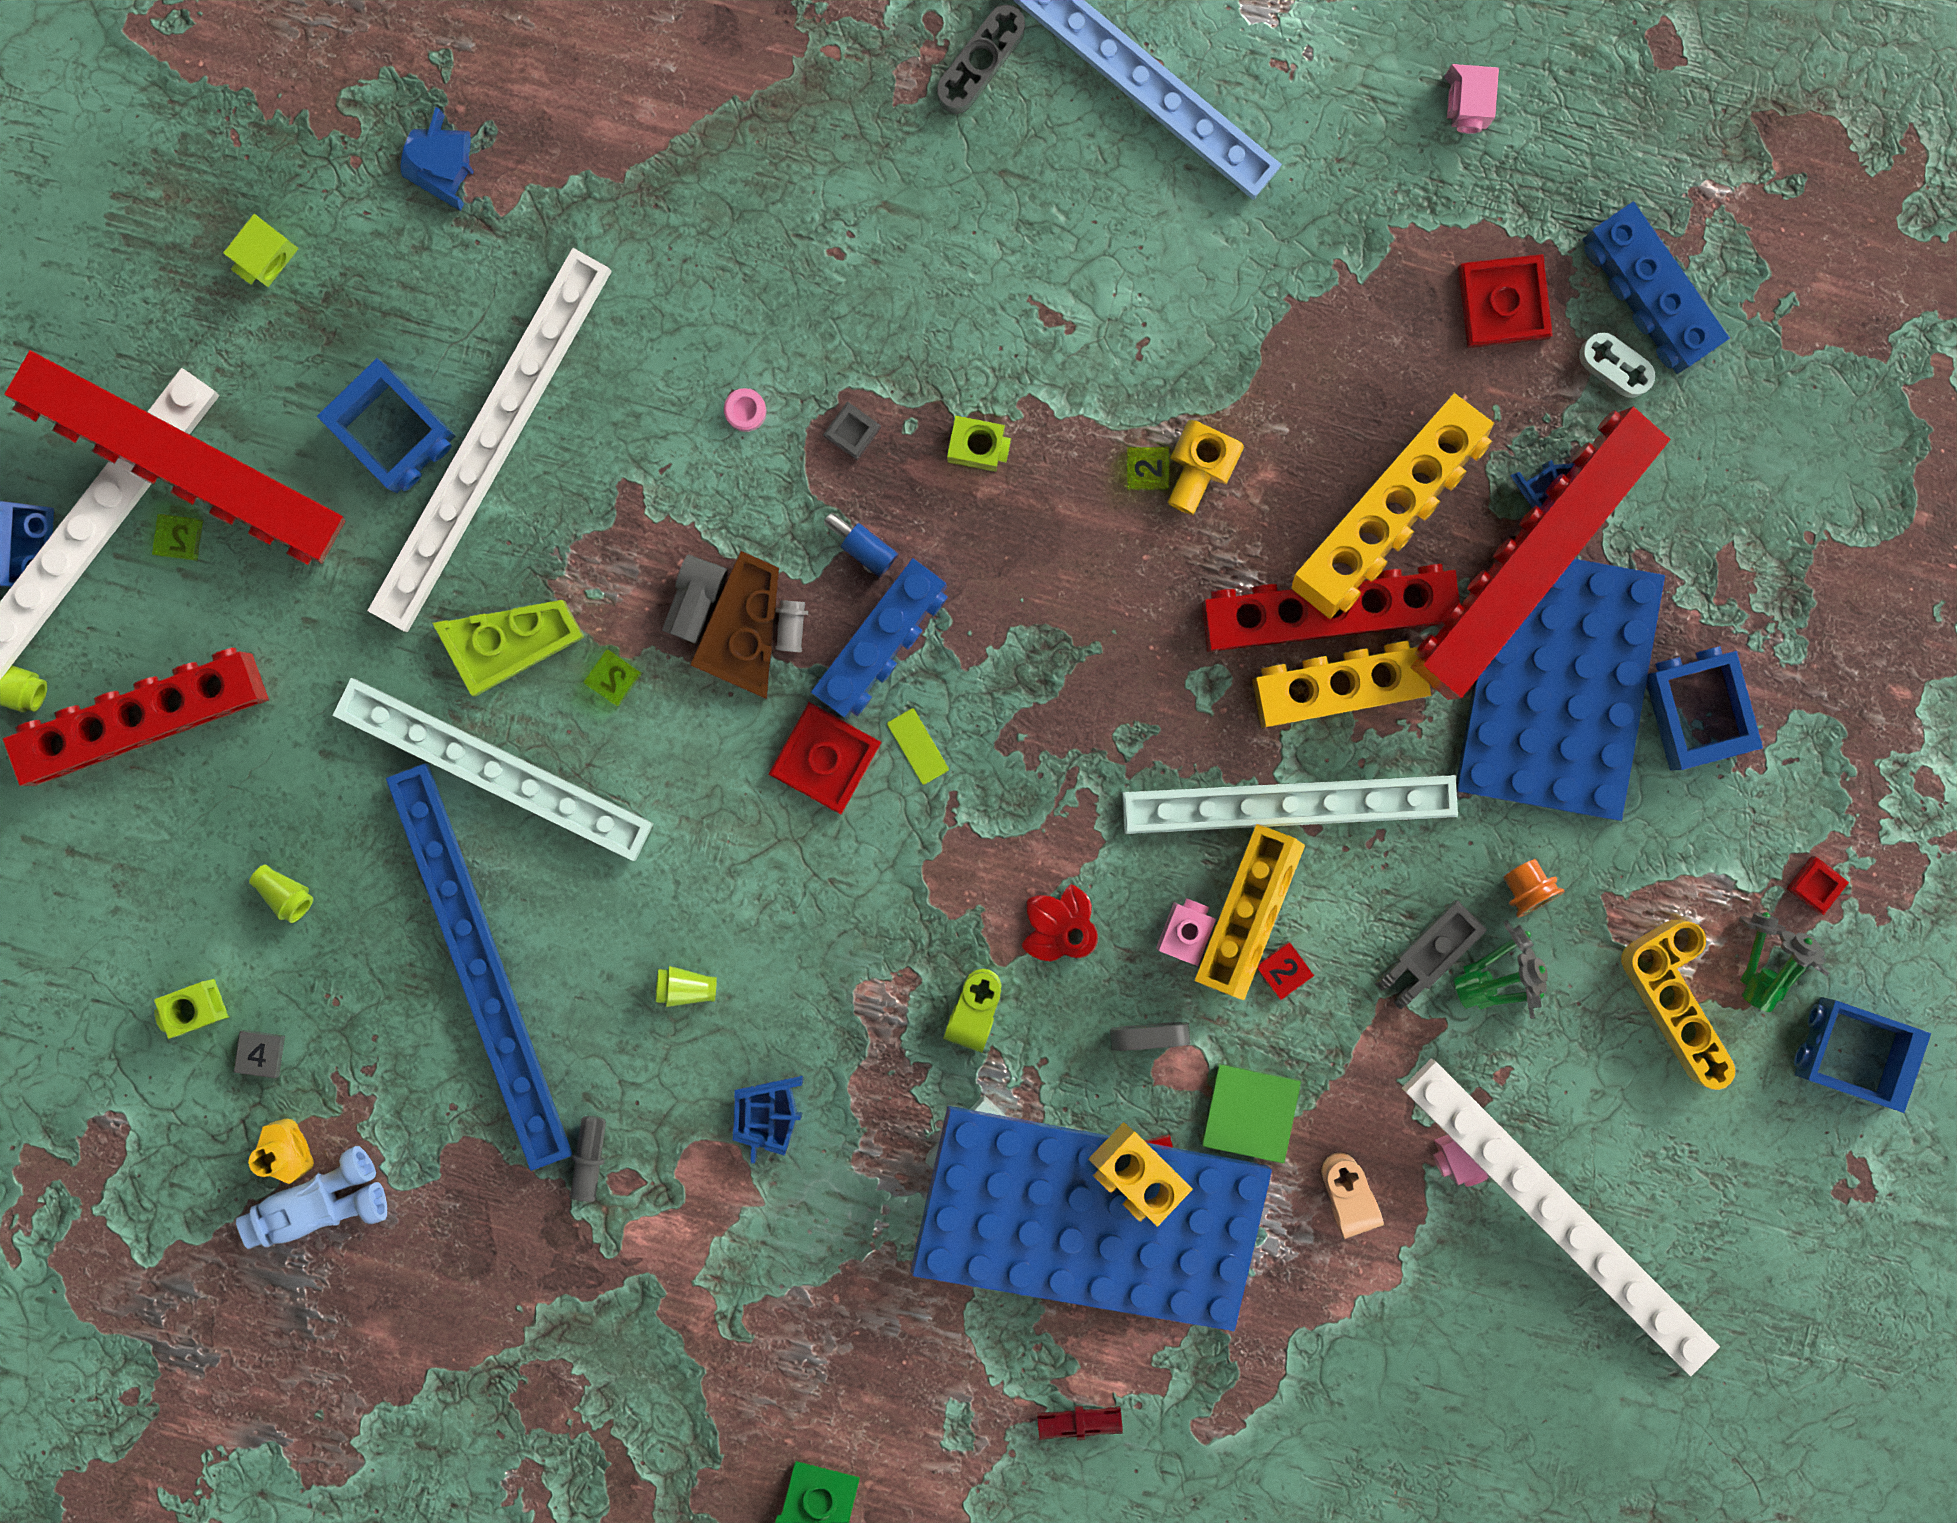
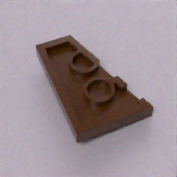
M740 551L690 666L767 699L779 567Z

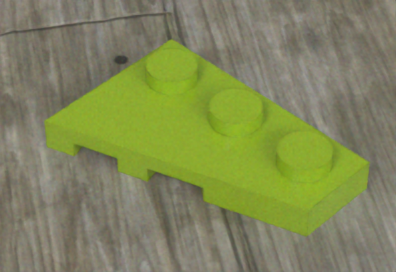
M564 600L432 623L473 697L585 638Z

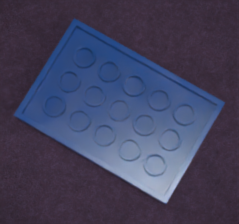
M1574 559L1473 684L1456 780L1457 792L1622 821L1665 575Z

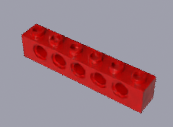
M1443 564L1417 567L1418 574L1402 576L1401 569L1384 570L1374 581H1363L1357 588L1361 594L1347 612L1340 609L1338 616L1331 619L1324 616L1321 611L1293 589L1278 591L1277 584L1252 587L1253 594L1236 596V589L1212 591L1211 599H1206L1201 603L1207 652L1443 624L1441 619L1454 604L1460 603L1456 570L1443 571ZM1407 586L1415 587L1421 592L1422 603L1418 608H1411L1405 603L1403 593ZM1366 591H1372L1380 597L1381 607L1377 613H1370L1362 606V596ZM1290 601L1297 606L1299 616L1295 623H1286L1280 618L1278 608L1281 602ZM1241 606H1249L1256 611L1258 621L1254 628H1245L1238 623L1236 615Z
M235 647L221 650L211 655L212 662L198 666L197 662L183 664L172 669L174 676L160 681L157 676L142 679L133 684V691L120 695L119 691L104 693L94 698L95 705L80 709L79 705L70 706L54 713L56 719L41 724L40 720H33L16 726V734L2 739L19 786H37L269 701L253 654L237 652ZM216 675L221 681V690L218 695L212 698L207 691V683ZM177 690L181 695L182 703L179 709L173 712L169 708L168 698L173 691ZM137 704L142 710V719L139 724L133 726L129 720V712ZM98 719L102 724L103 731L100 738L95 741L90 734V726ZM56 734H59L63 740V748L56 755L52 751L51 741Z

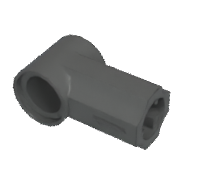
M688 554L677 576L675 584L677 592L662 631L697 644L711 605L717 602L722 592L728 569Z

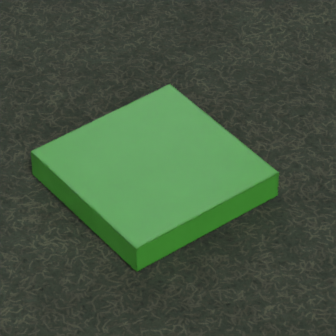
M1218 1063L1201 1145L1207 1148L1285 1163L1301 1081Z

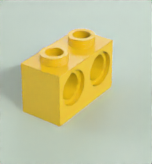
M1124 1122L1089 1158L1098 1168L1093 1177L1111 1194L1118 1188L1127 1197L1122 1205L1139 1222L1147 1216L1158 1227L1193 1190ZM1130 1154L1131 1161L1129 1166L1122 1171H1115L1117 1159L1122 1155ZM1159 1183L1160 1189L1158 1194L1152 1199L1144 1200V1193L1147 1187L1151 1184Z

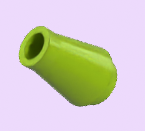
M266 864L260 866L250 877L249 884L259 892L279 920L286 919L290 923H294L306 914L313 903V897L308 894V887L272 870Z
M668 966V970L658 969L655 1002L665 1003V1007L705 1001L715 1002L717 977L705 976L673 966Z

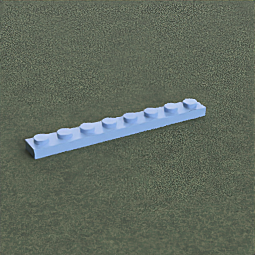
M1013 0L1252 200L1257 197L1282 165L1085 0Z

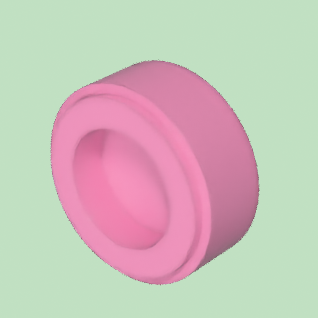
M742 388L735 390L725 401V417L729 424L738 431L750 432L756 430L763 424L766 418L765 402L752 389Z

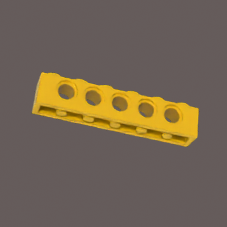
M1454 393L1296 572L1291 589L1329 619L1339 609L1347 612L1360 596L1361 592L1357 588L1366 578L1371 582L1374 581L1385 568L1388 562L1384 557L1390 550L1394 548L1400 551L1414 533L1410 527L1419 517L1426 521L1440 503L1437 496L1446 487L1452 491L1467 471L1463 467L1470 458L1478 461L1492 444V440L1488 436L1494 422ZM1439 444H1451L1456 448L1457 453H1446L1439 447ZM1413 474H1426L1432 482L1428 484L1419 483L1414 479ZM1398 503L1404 507L1406 512L1402 514L1392 513L1386 504ZM1362 533H1372L1377 536L1380 542L1372 545L1362 541L1359 535ZM1345 563L1352 568L1353 573L1341 575L1334 570L1333 565Z

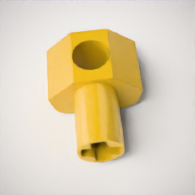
M1188 420L1170 457L1184 468L1167 503L1181 512L1194 515L1210 480L1227 485L1244 449V445L1238 440L1198 421ZM1201 443H1210L1215 446L1218 452L1217 460L1210 463L1203 462L1197 455V446Z
M287 1118L274 1121L262 1127L257 1147L249 1156L248 1163L251 1171L257 1176H271L291 1184L312 1169L314 1161L307 1141L297 1123Z

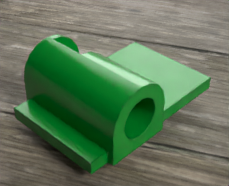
M795 1461L782 1515L777 1514L775 1523H849L860 1477Z

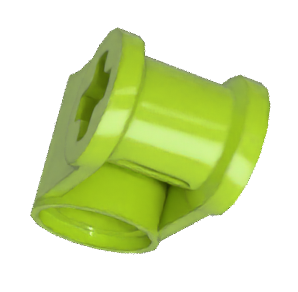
M980 968L968 975L958 1003L954 1005L943 1036L944 1040L980 1053L983 1052L994 1022L993 1016L1001 994V981L995 972L990 969ZM982 979L989 981V989L994 991V993H986L984 998L980 999L976 997V989L971 987V985H979Z

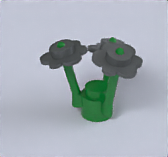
M1754 912L1752 918L1740 916L1739 922L1743 923V926L1757 930L1747 969L1740 979L1742 983L1747 985L1742 993V997L1752 1006L1765 1012H1772L1778 1001L1783 1000L1788 990L1810 966H1813L1825 976H1828L1830 973L1822 965L1827 960L1824 957L1825 952L1813 937L1805 933H1797L1795 935L1787 931L1786 927L1778 924L1779 919L1768 912ZM1766 934L1780 935V939L1783 942L1781 944L1782 950L1791 955L1779 973L1767 968H1762L1760 973L1756 972Z
M1506 920L1503 923L1512 939L1479 961L1464 966L1465 974L1454 978L1455 988L1465 1009L1478 1005L1481 1010L1493 1005L1527 1001L1530 1019H1534V1008L1542 1007L1541 999L1547 990V969L1544 962L1540 958H1536L1534 952L1530 949L1534 946L1530 939L1531 932L1525 931L1520 924L1513 928L1509 921ZM1516 947H1519L1522 951V954L1517 956L1520 966L1519 972L1493 979L1488 970L1485 972L1481 971ZM1520 981L1526 988V992L1496 995L1497 988Z

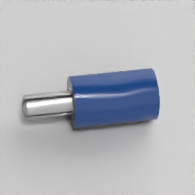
M830 513L826 517L824 524L844 539L840 547L860 562L866 571L881 578L893 564L898 553L860 523L852 528L834 513Z

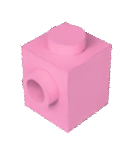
M1187 898L1184 905L1174 902L1156 949L1199 966L1216 922L1215 918L1207 915L1210 907Z
M1448 1134L1434 1140L1439 1152L1433 1154V1157L1443 1177L1450 1176V1179L1458 1185L1464 1183L1466 1187L1479 1184L1489 1178L1488 1174Z

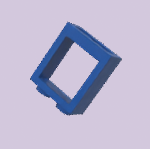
M378 358L317 415L326 427L387 489L398 493L401 489L407 491L413 487L422 476L420 471L431 460L437 462L443 458L452 447L449 442L456 437L422 400ZM390 386L432 430L388 472L346 428Z
M1721 646L1696 652L1697 661L1682 664L1680 657L1655 663L1657 671L1648 673L1646 684L1670 771L1684 770L1763 749L1737 651L1722 654ZM1721 666L1739 735L1687 749L1669 680Z
M1821 997L1819 1003L1815 1004L1809 1013L1808 1027H1810L1806 1042L1802 1043L1796 1052L1794 1065L1797 1068L1794 1075L1905 1113L1931 1033L1837 1000ZM1837 1014L1896 1033L1876 1092L1818 1073Z

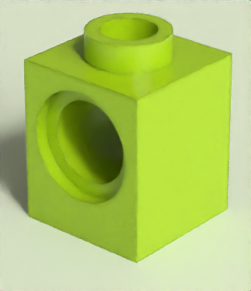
M253 214L223 253L235 262L230 269L250 285L257 279L269 287L299 248L256 214Z
M955 415L947 455L948 463L996 472L998 461L1007 462L1011 438L1003 437L1005 425ZM976 435L988 437L992 442V448L986 454H974L968 447L972 437Z
M215 978L154 999L157 1007L154 1010L156 1023L162 1032H166L168 1039L229 1018ZM185 999L190 1001L195 1009V1014L191 1021L184 1018L181 1013V1004Z

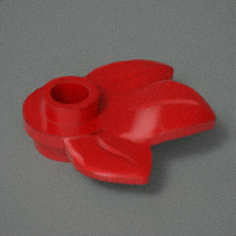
M1071 884L1065 889L1060 900L1046 895L1029 898L1027 900V915L1031 925L1036 930L1022 943V948L1026 953L1034 958L1048 962L1055 961L1064 955L1072 958H1084L1090 955L1097 946L1098 931L1090 921L1092 904L1087 894ZM1080 929L1083 933V940L1081 943L1073 945L1070 941V934L1072 931Z

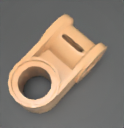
M1341 1152L1327 1157L1323 1162L1321 1173L1331 1200V1208L1343 1238L1347 1239L1383 1226L1384 1222L1378 1204L1369 1188L1362 1168L1356 1163L1354 1158ZM1345 1167L1349 1171L1346 1174L1347 1181L1340 1183L1337 1179L1340 1177L1339 1169Z

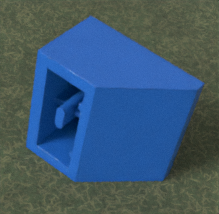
M0 501V588L10 589L53 534L54 508Z

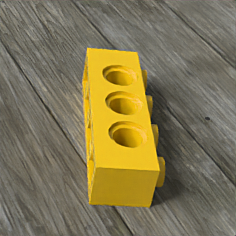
M1409 641L1384 645L1385 653L1369 656L1368 648L1343 653L1344 661L1328 664L1327 656L1303 660V669L1288 672L1286 664L1262 668V676L1252 679L1261 728L1432 696L1429 683L1410 668L1418 658L1415 655L1418 647L1410 648ZM1377 664L1386 666L1390 671L1391 679L1386 687H1379L1372 680L1371 673ZM1335 672L1344 673L1350 680V688L1345 695H1339L1331 688L1330 680ZM1294 680H1302L1309 687V697L1304 703H1298L1290 697L1289 686Z
M1256 824L1194 981L1238 999L1245 1000L1305 847L1303 843L1294 837Z

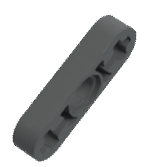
M1012 5L996 7L942 76L938 83L937 92L938 101L944 110L953 114L967 111L1024 36L1025 19L1018 8ZM1012 19L1014 20L1013 29L1015 32H1004L999 39V47L1004 49L1000 51L993 42L999 32L997 21L1000 20L1005 23ZM985 49L993 56V63L987 69H975L969 62L970 55L975 50ZM963 68L970 77L963 88L965 98L956 97L951 101L948 99L949 90L947 87L949 85L953 88L959 86L964 79V73L959 71V69ZM972 79L977 80L979 82L975 84Z

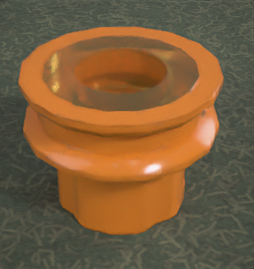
M1536 859L1518 866L1503 877L1515 896L1509 904L1513 907L1516 906L1518 910L1516 913L1517 918L1545 906L1565 892L1564 889L1557 887L1556 876L1547 879Z

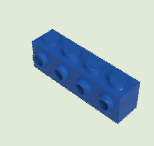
M1634 201L1595 227L1582 239L1586 244L1584 249L1587 257L1595 266H1601L1610 279L1608 284L1611 291L1619 300L1626 301L1634 313L1632 318L1635 325L1643 334L1650 335L1658 347L1656 353L1660 361L1667 368H1673L1676 374H1678L1730 339Z
M912 558L811 693L844 718L848 719L851 713L858 717L872 699V696L867 692L877 680L884 683L898 663L893 660L902 646L907 650L910 649L923 631L918 625L927 613L934 617L947 600L948 596L943 593L947 588L946 582Z

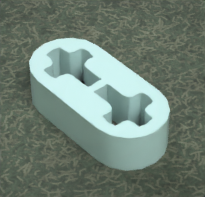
M1598 333L1582 344L1579 354L1581 364L1586 370L1619 394L1635 398L1644 394L1652 387L1655 381L1653 366L1648 360L1615 336L1608 333ZM1604 344L1608 348L1605 355L1614 361L1615 364L1607 359L1596 362L1593 359L1596 352L1591 347L1597 348ZM1620 367L1628 372L1638 369L1641 372L1638 379L1643 384L1637 383L1632 387L1627 384L1629 376Z

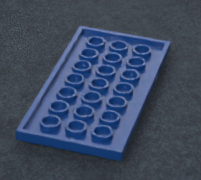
M947 1106L910 1272L912 1276L1235 1331L1272 1169L1263 1164L1147 1143L1193 1189L1157 1227L1147 1216L1139 1222L1122 1205L1127 1197L1118 1188L1111 1194L1093 1177L1098 1168L1089 1158L1110 1136ZM1130 1154L1122 1155L1117 1159L1115 1171H1122L1129 1166L1131 1161ZM1154 1183L1147 1187L1144 1193V1200L1152 1199L1158 1194L1160 1189L1159 1183Z

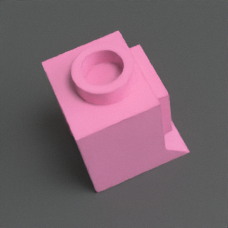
M1458 64L1450 66L1444 78L1451 85L1447 118L1452 119L1451 127H1457L1458 132L1466 134L1479 133L1482 129L1488 128L1495 119L1499 68Z

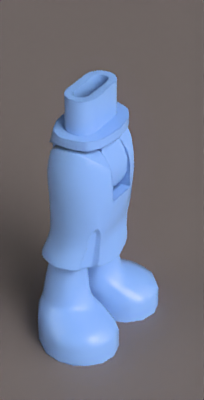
M360 1146L349 1148L341 1154L340 1166L325 1175L318 1173L304 1184L277 1192L260 1204L252 1206L250 1213L236 1218V1226L244 1246L250 1249L260 1244L264 1247H269L273 1244L290 1242L319 1228L331 1225L336 1226L339 1225L340 1220L358 1215L368 1224H375L385 1220L387 1217V1202L384 1189L379 1182L367 1185L338 1200L334 1193L350 1186L363 1184L375 1178L376 1170L367 1153Z

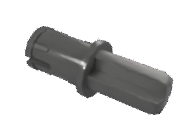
M584 1116L581 1119L577 1153L571 1157V1160L575 1162L569 1198L573 1200L593 1202L597 1198L596 1190L600 1165L605 1163V1158L601 1157L606 1127L605 1119L598 1116Z

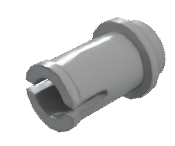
M780 600V608H775V612L779 613L777 646L775 650L802 652L804 615H808V611L805 610V602Z

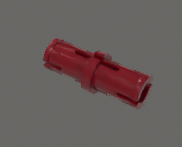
M1074 1406V1410L1062 1412H1037L1039 1440L1077 1437V1441L1085 1440V1436L1123 1434L1120 1406L1102 1409H1083V1406Z

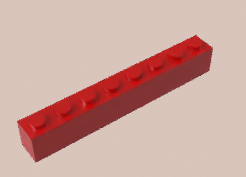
M29 350L4 393L6 397L15 403L12 410L33 422H37L40 416L55 424L52 431L63 438L76 443L80 437L94 444L91 451L113 464L120 458L134 465L131 473L153 485L157 479L172 485L173 487L170 491L172 495L191 505L195 503L196 499L210 505L209 514L229 525H232L235 519L248 525L250 529L247 534L269 546L273 540L289 547L286 554L309 566L312 560L320 564L324 562L346 522L344 517L31 350Z
M1634 406L1620 412L1613 410L1601 421L1597 427V430L1601 432L1592 444L1587 442L1575 453L1571 459L1575 464L1566 476L1564 474L1559 475L1549 485L1545 492L1549 496L1540 508L1538 506L1533 507L1523 517L1519 524L1523 528L1514 540L1511 538L1507 539L1497 549L1493 556L1497 560L1488 572L1485 570L1481 571L1467 587V590L1471 592L1462 604H1454L1441 619L1444 626L1435 637L1433 635L1428 636L1416 649L1415 655L1418 658L1410 668L1447 700L1461 699L1671 440Z

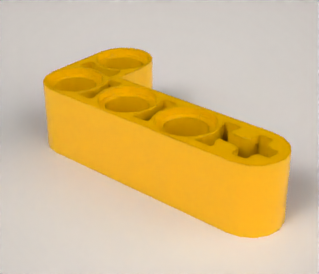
M1670 920L1626 946L1621 956V963L1689 1078L1693 1082L1707 1088L1720 1090L1732 1083L1735 1077L1734 1063L1678 971L1679 967L1703 952L1706 946V936L1703 929L1693 922ZM1684 928L1688 933L1689 940L1686 947L1678 950L1674 944V936L1679 929ZM1649 950L1653 956V963L1647 971L1642 972L1638 966V957L1643 951ZM1671 986L1675 993L1674 1000L1669 1006L1663 1007L1659 1000L1660 993L1665 987ZM1693 1022L1696 1028V1035L1693 1040L1684 1043L1681 1031L1687 1023ZM1701 1053L1703 1057L1698 1056V1055H1695V1054ZM1705 1059L1716 1063L1711 1067L1713 1072L1711 1077L1704 1074L1709 1070Z

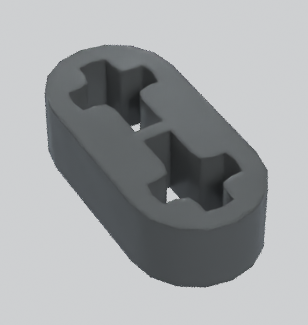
M1166 1022L1110 1028L1111 1050L1115 1051L1177 1047L1191 1044L1189 1022Z

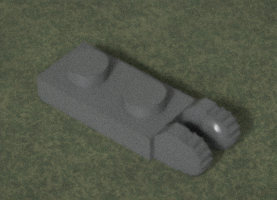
M1454 900L1396 957L1398 961L1392 964L1378 978L1375 985L1381 991L1389 988L1407 969L1416 979L1406 988L1402 989L1393 1001L1399 1009H1402L1424 988L1429 989L1487 929L1458 900Z

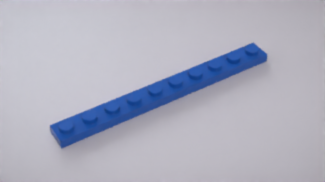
M422 764L387 777V784L530 1171L570 1157L573 1154L430 766L429 764Z

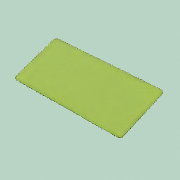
M914 708L887 723L923 785L949 771L946 762Z

